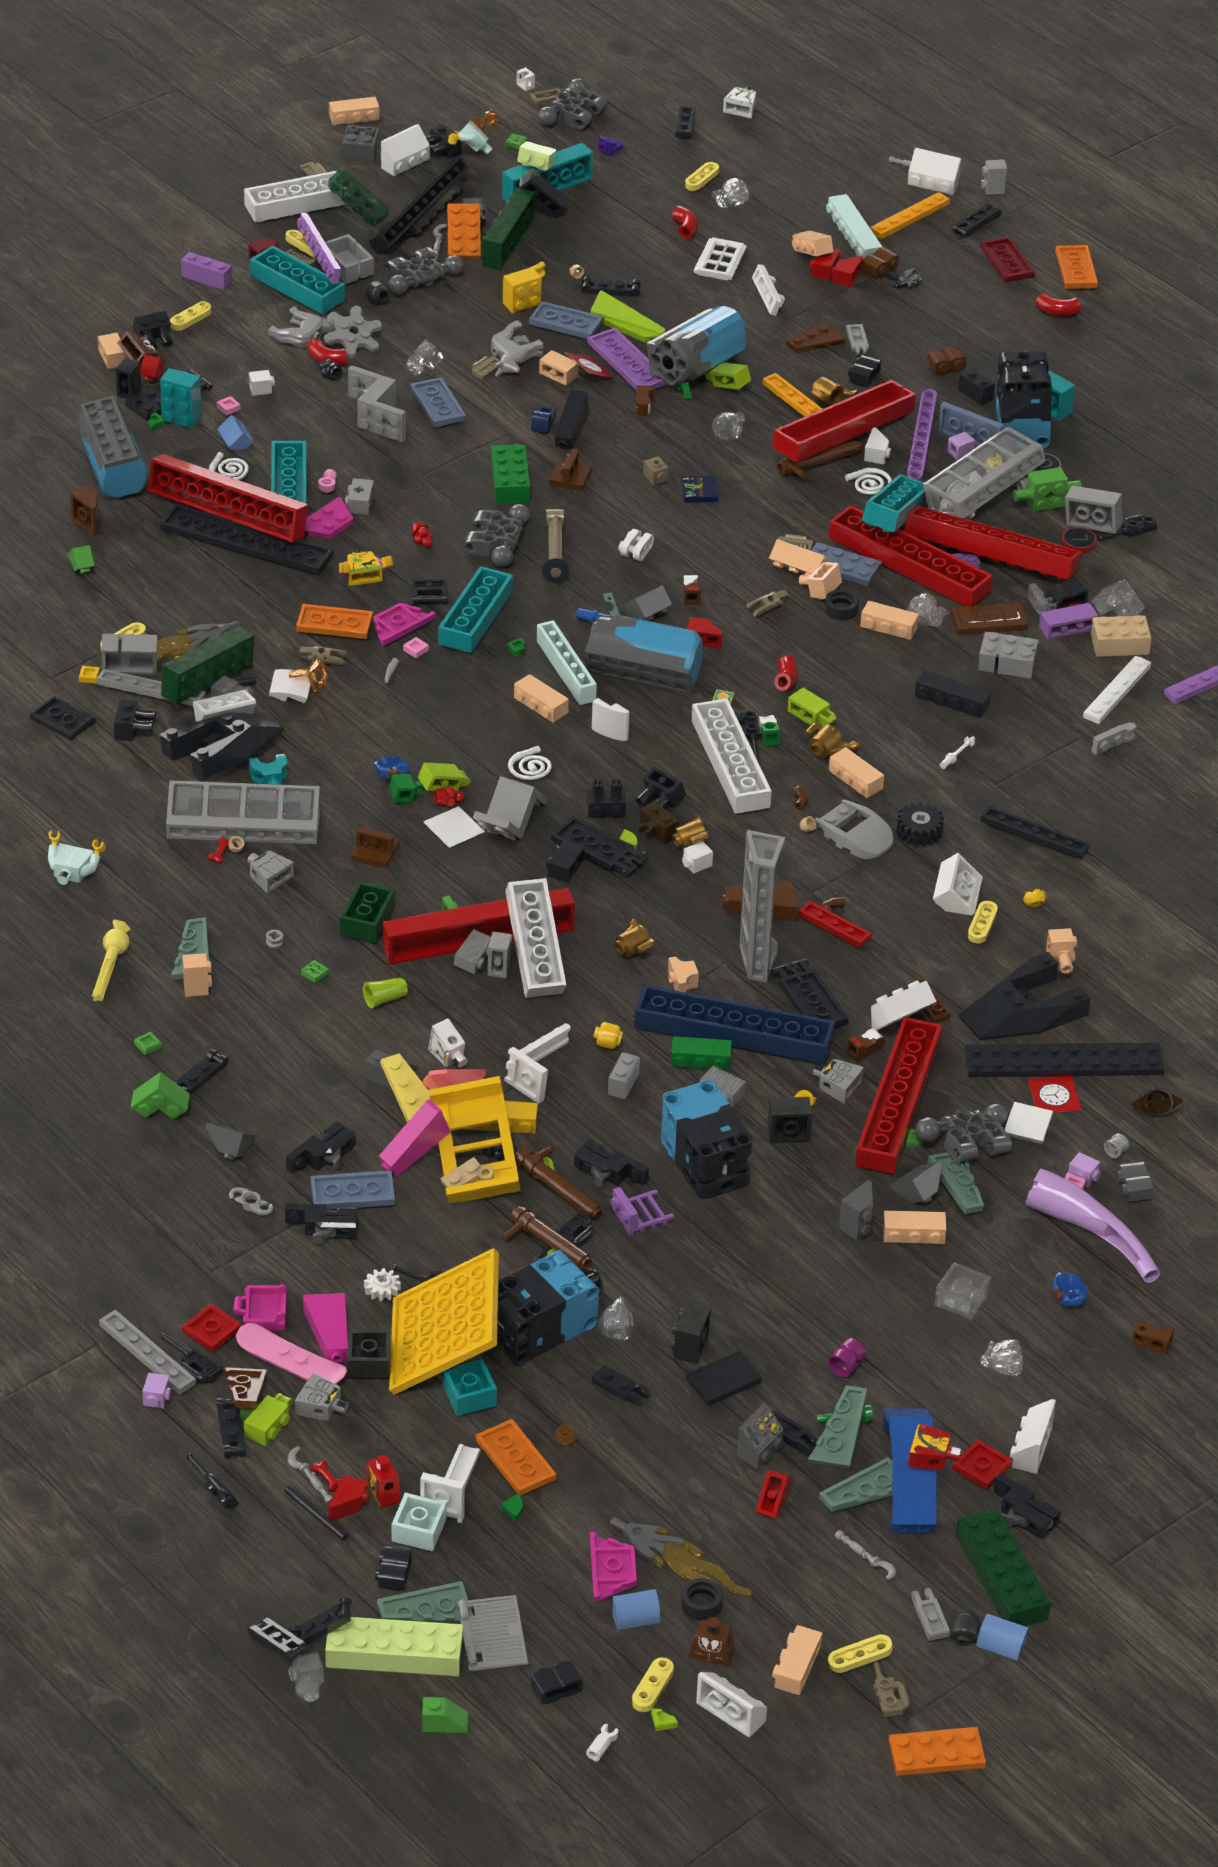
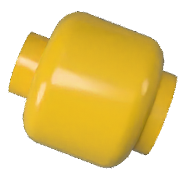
M603 1022L600 1027L595 1028L593 1038L597 1039V1046L613 1050L616 1046H620L623 1032L620 1031L621 1029L618 1025Z

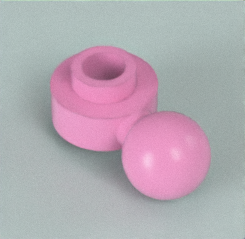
M332 469L326 470L323 477L318 480V489L323 493L334 491L337 473Z

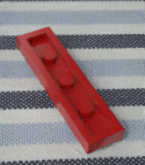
M810 900L799 909V917L858 948H861L871 939V932Z

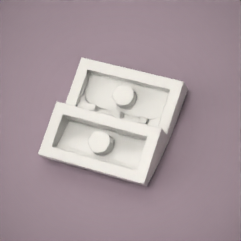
M275 670L269 696L282 701H286L287 697L305 703L312 675L295 670Z
M599 698L595 699L592 706V730L612 739L627 741L629 711L617 703L610 706Z
M1014 1102L1005 1131L1010 1137L1043 1144L1053 1111Z

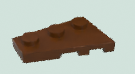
M823 323L787 339L786 346L796 353L815 350L818 346L831 347L833 343L838 342L842 345L845 344L846 338Z
M225 1367V1375L235 1408H243L245 1410L257 1409L267 1378V1370Z

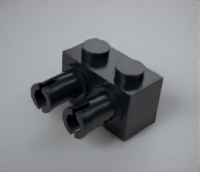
M443 123L430 128V136H427L426 139L430 145V154L432 156L442 153L450 159L462 154V142L457 140L456 144L448 143L449 135L457 133Z
M166 310L134 317L133 332L146 337L155 349L157 348L155 338L160 337L164 347H167V344L168 347L173 344L170 336L171 322Z
M120 700L114 720L115 740L133 741L136 731L152 733L153 721L156 719V709H140L138 701Z
M654 766L642 778L645 790L635 800L638 805L645 807L653 797H656L658 799L655 802L663 808L666 805L675 807L686 796L681 780Z
M597 779L592 781V789H587L588 818L626 817L625 788H622V780L617 779V785H615L616 780L613 779L611 781V788H603L604 781L599 779L598 785Z

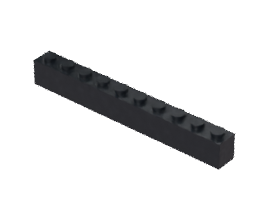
M460 155L448 162L368 241L378 254L391 247L469 169V166Z

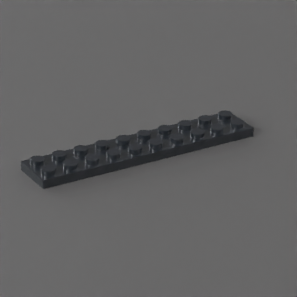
M175 504L160 522V529L315 574H319L334 555V550L300 539L290 542L223 517Z
M1160 1042L965 1045L968 1077L1164 1075L1165 1070Z

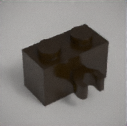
M655 801L641 808L638 832L645 831V838L654 836L664 845L673 840L672 835L675 834V828L679 827V820Z

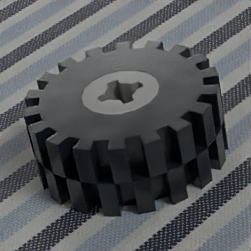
M919 802L918 805L911 803L910 807L905 805L904 809H900L897 816L896 832L903 842L906 840V844L910 845L913 843L915 847H918V845L926 847V844L931 846L933 841L937 843L942 838L944 815H942L940 810L937 811V807H930L928 803L926 805H922V802Z

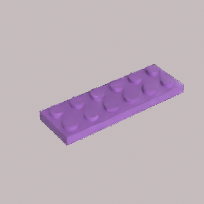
M613 328L587 337V343L634 389L637 390V385L654 386V389L668 385L660 376L650 374L649 359L618 329Z

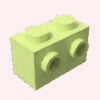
M526 141L519 148L517 162L522 163L524 166H534L538 170L545 171L553 166L556 150Z

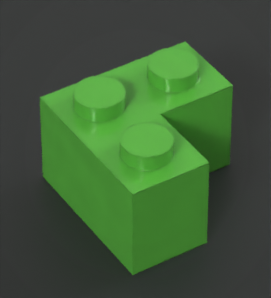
M160 1072L133 1091L131 1108L144 1118L160 1109L174 1120L187 1111L190 1093Z

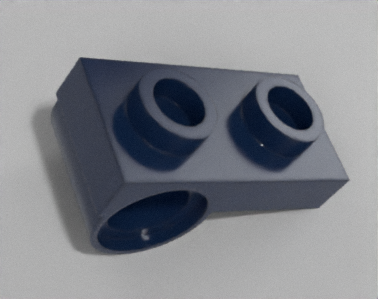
M539 405L538 410L534 411L532 415L531 430L548 433L556 414V408Z

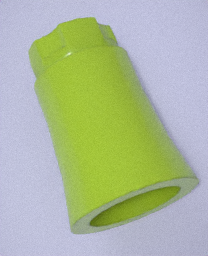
M402 978L365 982L363 985L364 999L371 1009L386 1002L400 999L408 994L407 983Z

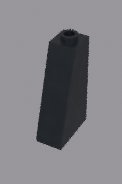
M571 388L554 436L556 447L562 449L573 448L589 415L587 391Z

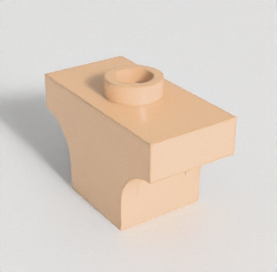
M670 957L668 962L669 983L673 984L675 991L686 992L689 989L698 988L699 973L694 961L684 962L677 959V957Z

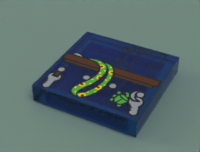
M716 476L681 477L683 502H718Z

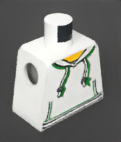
M750 87L744 89L734 88L724 98L723 112L752 118L756 104V92Z
M446 1019L433 1025L428 1050L445 1067L456 1064L459 1068L463 1067L468 1061L463 1055L465 1042L451 1021Z

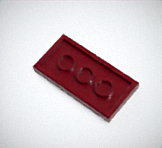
M1010 237L980 242L981 250L1005 283L1035 277V271Z

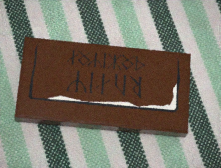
M1021 602L951 607V614L958 635L1028 629V623Z

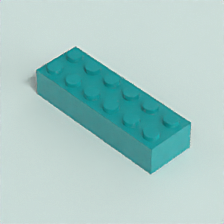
M583 143L556 152L554 164L548 170L541 171L534 166L519 165L503 171L502 199L506 202L509 201L510 195L514 193L516 188H519L521 176L531 168L558 191L592 179L593 151Z
M271 246L250 259V276L322 315L345 301L344 283L339 281L338 284H332L325 273L275 246Z
M272 441L271 492L305 504L306 441Z
M899 474L867 501L862 521L867 522L870 526L881 527L886 532H895L906 522L907 514L917 506L924 507L926 505L927 499L923 486L924 483Z
M480 566L438 627V644L472 653L512 594L513 575Z

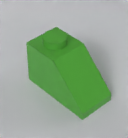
M90 545L72 548L67 553L74 572L86 573L90 572V569L94 567Z
M423 1697L422 1732L467 1733V1711L445 1697Z

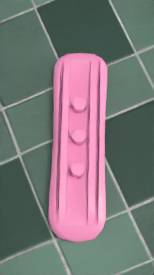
M247 1323L240 1327L237 1332L238 1344L250 1355L277 1366L305 1381H308L311 1374L315 1373L334 1384H338L347 1373L345 1366L302 1349L258 1324Z

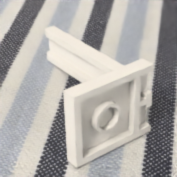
M565 1023L521 1050L515 1047L508 1050L510 1059L506 1062L508 1074L504 1081L536 1103L543 1102L548 1069L537 1063V1061L568 1044L570 1025Z
M459 1444L445 1478L423 1472L420 1479V1496L446 1502V1516L456 1518L458 1523H462L464 1519L465 1488L481 1449Z

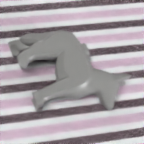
M293 306L290 309V313L293 314L290 323L296 324L300 328L278 329L272 325L268 330V335L275 336V339L278 341L291 343L299 348H306L311 340H320L323 334L335 331V326L329 323L327 318L299 311L297 307Z
M518 320L507 325L503 331L495 334L491 339V352L493 356H498L501 359L495 365L499 367L495 377L503 373H519V364L533 357L543 356V351L537 350L543 349V343L540 340L529 343L525 335L513 336L514 331L522 327Z

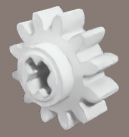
M383 1268L381 1272L374 1270V1275L367 1274V1279L364 1280V1288L366 1289V1295L371 1294L372 1300L377 1297L380 1302L383 1301V1298H387L390 1301L391 1295L397 1296L398 1291L401 1290V1282L399 1281V1275L393 1276V1270L387 1273L385 1268Z

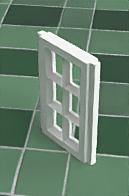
M713 237L712 239L709 238L696 264L694 273L727 281L732 280L747 245ZM715 246L724 247L723 251L714 250ZM727 248L735 249V253H727L726 250ZM711 255L720 256L718 261L709 259ZM723 257L731 259L730 263L721 262ZM707 264L715 266L714 270L706 269L705 267ZM718 266L727 268L725 272L716 271Z

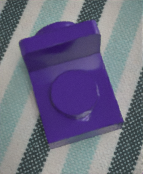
M599 137L600 152L612 156L623 149V143L616 139Z

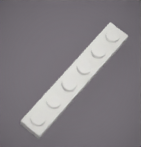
M1135 656L1084 711L1083 718L1100 724L1151 668V662Z

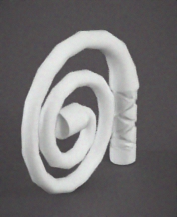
M218 452L209 465V470L215 472L218 466V470L222 475L235 477L234 479L237 480L243 479L249 471L248 464L242 459L229 458L220 463L224 457L221 452ZM227 464L225 468L229 473L222 470L223 465Z
M863 468L857 472L845 475L846 481L858 478L855 481V488L858 492L867 495H875L884 485L881 477L872 474L886 477L888 483L892 481L889 474L877 468ZM867 478H874L880 482V485L878 486V483L875 480ZM863 479H866V480L862 481V485H861V486H862L863 489H861V488L859 487V482H860L861 480H863Z
M539 746L517 752L508 762L510 773L522 780L543 778L550 773L552 765L547 758L535 755L541 752ZM521 760L519 762L520 771L530 776H525L517 773L513 768V764L516 761ZM528 760H532L528 763V769L530 771H527L523 768V764ZM542 761H544L548 766L546 771H544L545 764ZM534 764L540 765L541 768L538 770Z

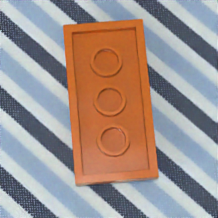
M448 204V257L456 255L462 260H481L480 204Z
M1088 245L1056 246L1055 253L1065 289L1097 288L1098 281Z
M302 604L296 624V632L367 639L373 619V611Z
M513 1419L475 1435V1441L520 1496L556 1480L554 1470Z
M978 1727L889 1735L888 1741L896 1776L981 1769L986 1766Z

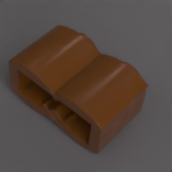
M881 247L874 254H869L862 260V270L875 278L884 276L887 271L897 268L899 255L886 247Z
M949 346L943 350L935 349L930 351L927 363L933 372L939 375L950 370L959 371L966 367V356L959 346Z

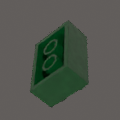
M359 881L340 916V935L377 943L383 931V922L388 921L395 908V889Z

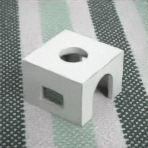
M527 68L518 70L517 85L525 91L535 88V74Z

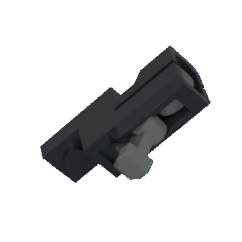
M334 1122L324 1130V1135L321 1138L313 1135L286 1156V1170L293 1174L305 1164H308L319 1171L329 1163H333V1169L338 1170L340 1168V1157L356 1146L355 1133L349 1128H345L343 1124Z
M591 1139L585 1142L574 1155V1166L593 1175L595 1186L599 1188L603 1187V1180L618 1186L627 1177L643 1186L648 1182V1166L617 1150L610 1154L605 1151L604 1146Z
M286 1203L285 1223L305 1224V1235L313 1236V1243L316 1245L323 1244L326 1238H356L357 1208L340 1207L337 1210H327L326 1204Z
M999 1473L995 1477L993 1492L1003 1497L1001 1512L1004 1513L1002 1517L1008 1528L1018 1524L1036 1536L1045 1539L1059 1524L1061 1511L1048 1503H1038L1035 1501V1492L1004 1474Z

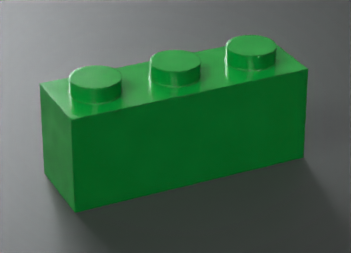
M673 1036L671 1067L710 1069L712 1066H715V1068L718 1067V1069L730 1071L732 1040Z

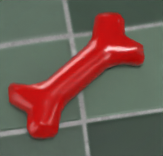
M224 837L219 838L220 845L215 853L208 855V859L221 864L223 862L222 855L226 848L229 847L230 840Z
M323 1460L319 1464H312L311 1471L319 1473L329 1483L328 1491L333 1492L341 1480L335 1478L327 1470V1461Z

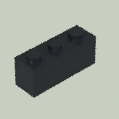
M533 168L521 176L519 188L535 192V202L552 217L557 216L565 209L566 197Z

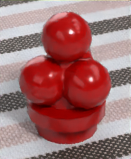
M423 522L413 524L411 533L416 544L430 547L433 543V536L428 531L427 525Z
M440 787L434 791L435 804L440 806L446 805L449 808L453 807L456 801H463L465 797L462 791H456L453 787H448L446 790L444 787Z

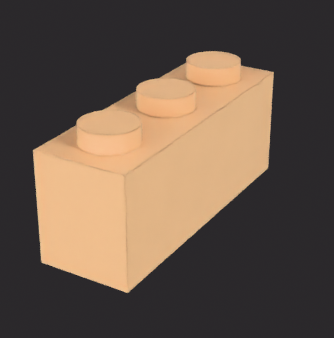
M376 97L329 102V116L333 126L379 120V105Z
M810 230L792 235V246L795 251L813 256L834 252L832 238L829 235Z
M778 539L769 557L773 566L780 569L785 567L794 574L802 573L805 575H811L823 562H828L824 555Z
M868 601L861 613L860 627L911 640L918 628L919 614Z
M529 674L514 684V698L551 722L557 721L568 713L569 699Z
M844 748L830 756L829 771L864 797L868 798L883 789L884 775L849 749Z
M884 1211V1242L945 1244V1212Z
M797 1625L794 1633L790 1632L787 1640L788 1647L787 1649L783 1648L780 1655V1665H775L772 1678H775L774 1688L797 1695L801 1694L820 1651L822 1632Z

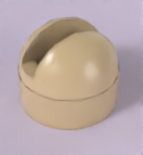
M573 265L570 268V274L574 278L579 279L583 276L584 269L580 265Z
M808 816L801 820L800 828L804 832H811L816 829V822L811 816Z
M239 836L232 837L229 841V849L234 853L243 850L244 840Z

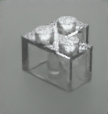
M1126 579L1100 590L1091 600L1100 615L1113 610L1117 616H1136L1145 608Z

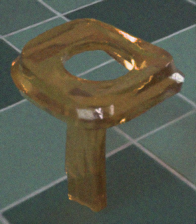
M316 658L310 663L308 669L290 671L289 678L307 676L313 691L318 693L324 687L329 673L324 662ZM317 669L322 674V679L319 682L316 679Z

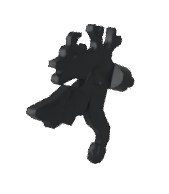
M915 268L907 270L903 276L886 274V278L898 280L894 288H901L905 285H908V288H913V285L917 286L921 281L920 274H914Z

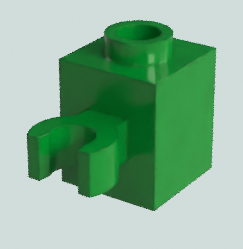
M392 774L389 791L394 803H412L414 794L416 796H423L424 793L419 788L425 787L420 781L413 783L410 774Z

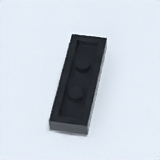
M680 106L675 137L691 138L695 107Z

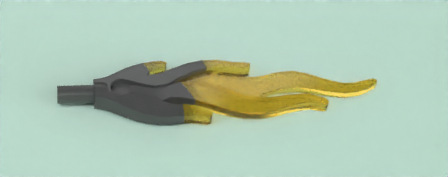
M238 621L226 625L224 623L200 624L177 631V636L157 640V658L160 659L171 653V659H175L240 626Z
M615 1517L610 1520V1525L623 1531V1535L634 1546L635 1551L640 1556L652 1561L662 1568L664 1564L661 1559L662 1557L677 1574L686 1579L707 1578L713 1580L702 1573L694 1571L697 1570L711 1575L730 1591L739 1594H751L750 1589L736 1585L718 1565L696 1558H702L703 1552L692 1543L682 1538L667 1536L668 1530L654 1525L634 1524L631 1522L626 1524Z

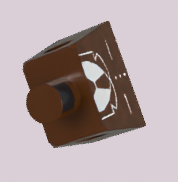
M127 331L117 342L131 360L140 362V365H142L145 354L154 357L157 355L156 349L146 337Z
M716 1617L701 1620L688 1657L729 1667L735 1651L731 1627L720 1624V1620Z

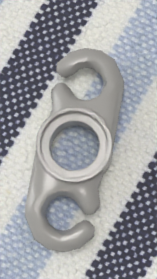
M243 1187L233 1188L229 1192L230 1199H234L235 1193L242 1194V1196L236 1197L235 1201L241 1203L246 1211L260 1216H267L273 1212V1204L268 1205L267 1201L260 1199V1195L256 1192L249 1191ZM250 1199L256 1200L253 1204H249L246 1201ZM268 1205V1210L261 1209V1207Z

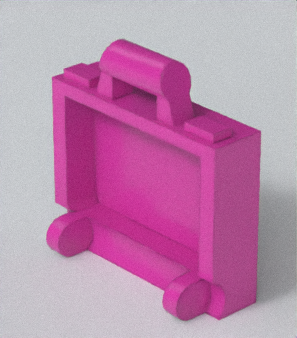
M284 1284L279 1286L247 1285L245 1296H238L234 1299L233 1312L237 1316H243V1325L255 1323L268 1331H285L287 1287ZM242 1303H246V1309H242Z

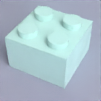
M405 1493L392 1522V1542L434 1551L446 1522V1502Z

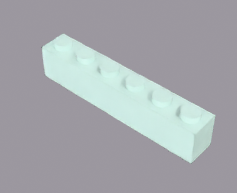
M847 194L829 197L828 204L826 205L827 212L830 213L833 221L836 222L839 230L842 231L845 239L848 240L857 256H863L864 259L867 255L874 254L876 250L882 247Z
M554 620L537 624L538 644L578 704L582 705L593 702L596 699L597 684Z

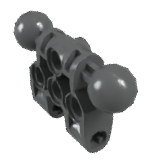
M576 78L570 81L567 89L557 93L556 98L548 107L546 106L539 111L538 120L543 126L549 127L556 123L557 118H561L564 125L582 130L592 121V115H598L607 107V100L603 96L589 91L586 82Z
M429 247L412 252V259L410 260L397 257L384 262V269L391 277L388 287L390 292L396 296L403 295L409 286L413 288L419 285L430 286L437 279L443 278L445 273L452 276L459 275L464 268L463 260L456 255L447 257L444 264L441 265L439 263V254Z
M515 504L509 510L508 517L501 511H478L472 522V529L474 531L467 534L463 549L469 554L491 556L493 563L500 568L509 566L513 561V551L519 544L523 525L530 519L529 509L525 505Z
M1000 1104L987 1106L984 1113H981L979 1110H973L972 1112L958 1110L953 1115L941 1117L940 1122L934 1118L925 1117L919 1120L916 1125V1134L923 1142H932L939 1137L940 1133H943L946 1137L943 1147L955 1162L976 1159L978 1156L977 1147L984 1148L989 1155L1007 1153L1012 1149L1011 1139L1002 1127L1008 1121V1112Z

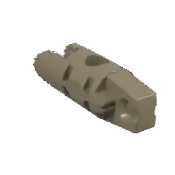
M785 589L779 592L773 591L747 603L746 606L748 609L757 606L758 609L753 613V616L757 617L781 606L789 594Z
M314 646L301 647L299 654L301 659L311 662L342 666L344 664V659L342 658L346 657L347 652L340 649Z

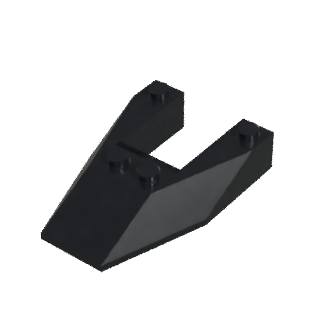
M227 713L170 728L159 735L163 754L172 760L205 746L190 754L193 773L205 780L252 757L282 733L284 727L263 714Z
M1045 952L1026 961L959 1014V1018L979 1040L1040 1034L1087 1016L1089 1013L1090 997L1079 986L1038 1002L1028 990L1057 979L1058 962L1049 952Z

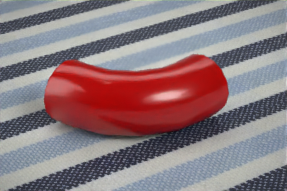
M676 206L672 219L682 224L679 227L680 235L685 239H690L698 229L697 217L691 210L682 206Z
M1043 293L1037 297L1035 302L1038 309L1054 316L1066 317L1081 312V304L1076 298L1058 300Z
M313 339L307 344V350L314 360L322 362L331 359L340 366L347 365L345 349H329L319 339Z
M787 655L776 660L780 674L776 676L774 683L780 691H788L794 688L798 679L794 655Z

